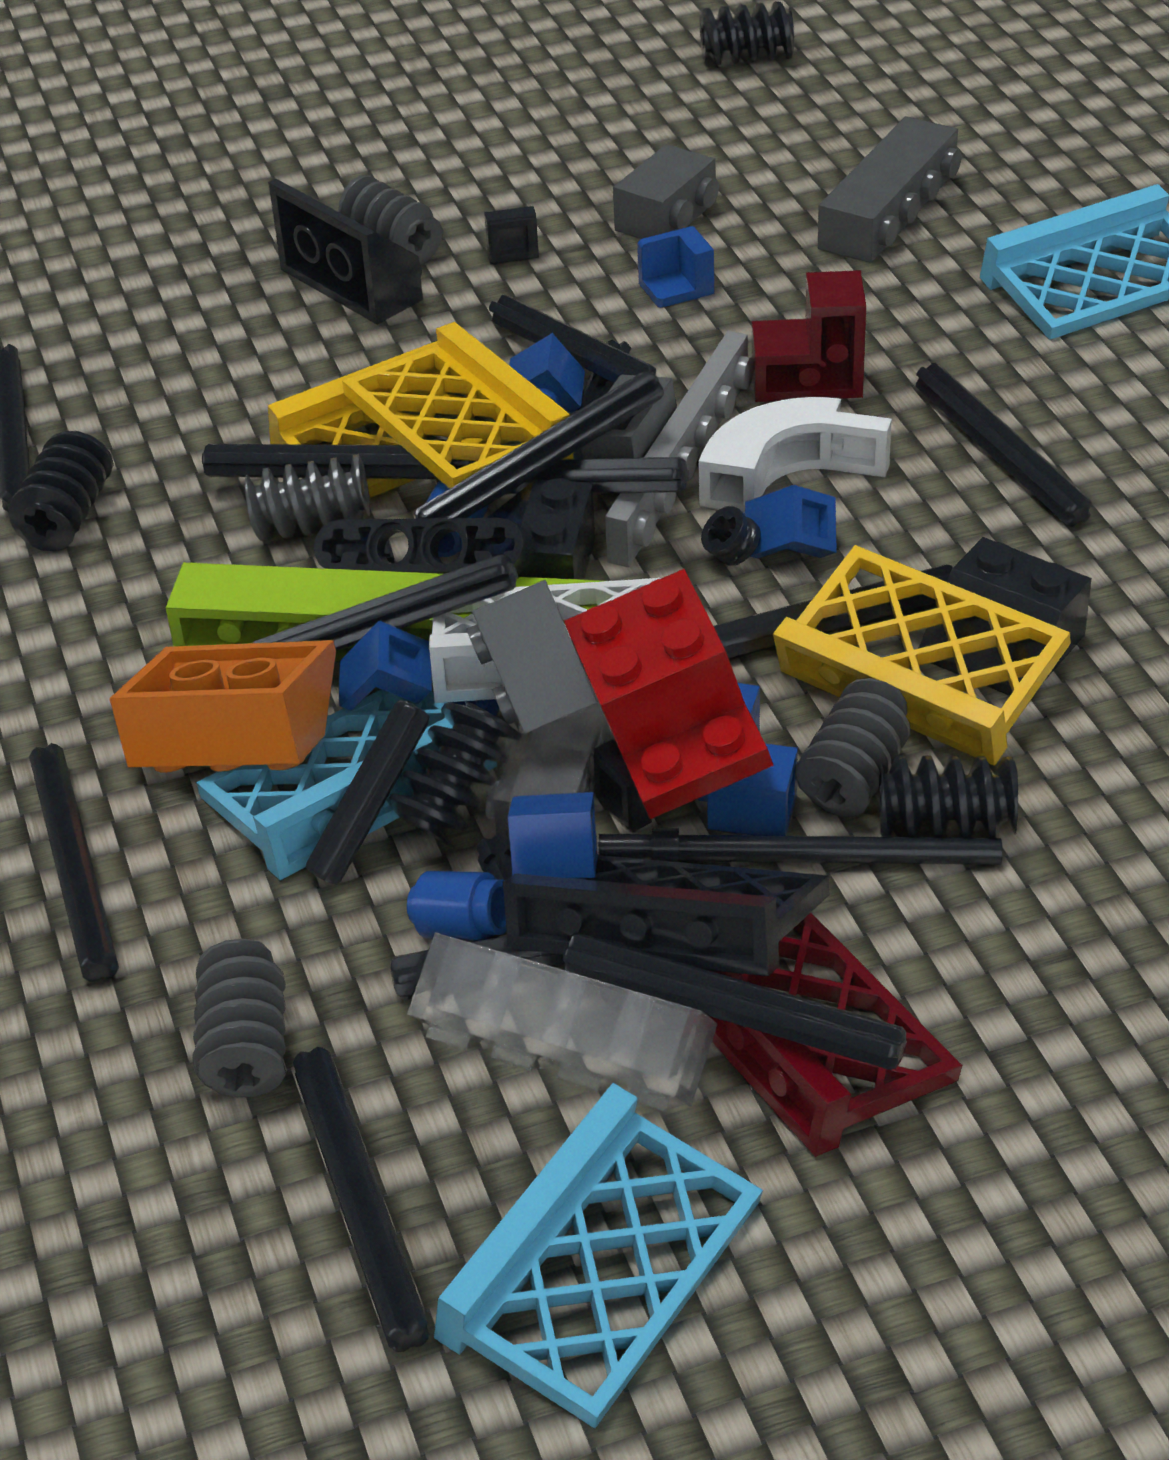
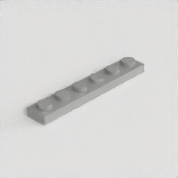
M732 331L726 332L645 457H681L686 460L687 469L690 470V479L692 478L697 459L707 442L716 432L722 419H729L735 399L741 389L746 390L751 384L754 373V359L748 357V334ZM677 492L619 494L605 516L608 563L626 567L631 565L641 547H647L651 543L658 520L663 513L671 511Z

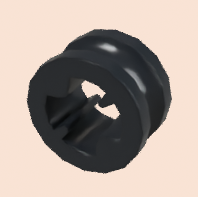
M726 506L717 510L708 519L701 534V544L704 549L728 566L738 565L747 560L755 551L760 540L758 524L753 519L746 517L739 508L734 506Z

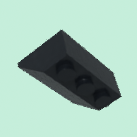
M278 179L268 182L282 271L377 325L423 300L422 268L418 255Z

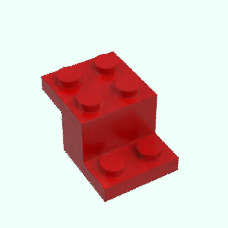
M685 569L654 580L643 587L564 620L650 819L774 766L768 748L745 704L727 652Z

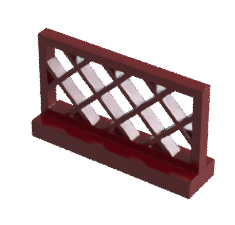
M810 913L794 927L801 935V940L783 937L778 942L779 957L796 960L794 972L777 968L769 976L708 971L763 987L789 992L788 994L794 996L798 994L838 1003L837 1008L845 1010L847 1005L876 1012L884 1022L901 1026L906 1031L907 1044L904 1054L920 1057L928 1067L921 1070H913L898 1066L896 1069L888 1070L684 1008L682 1009L809 1151L817 1157L839 1147L844 1128L957 1082L960 1077L962 1064ZM804 962L834 969L843 978V983L801 974ZM832 1073L874 1082V1089L851 1098V1093Z

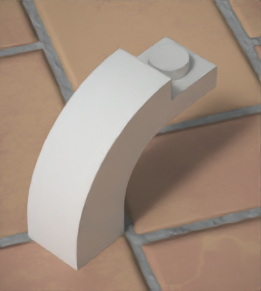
M828 397L786 399L747 410L723 424L712 435L699 459V507L719 510L726 506H734L745 514V502L761 497L766 488L778 478L801 470L826 469L885 477L890 465L892 419L841 412V399Z

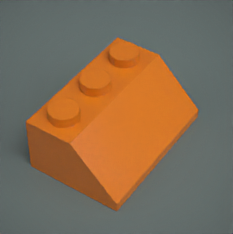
M334 640L165 647L109 698L127 767H154V770L157 772L167 773L180 770L186 766H210L211 770L222 772L239 768L242 765H267L271 770H286L300 765L325 736L336 656Z

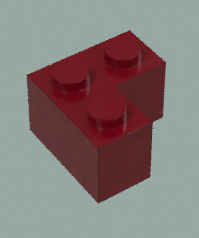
M861 270L806 272L805 319L752 321L755 402L780 401L804 397L863 398L867 305Z

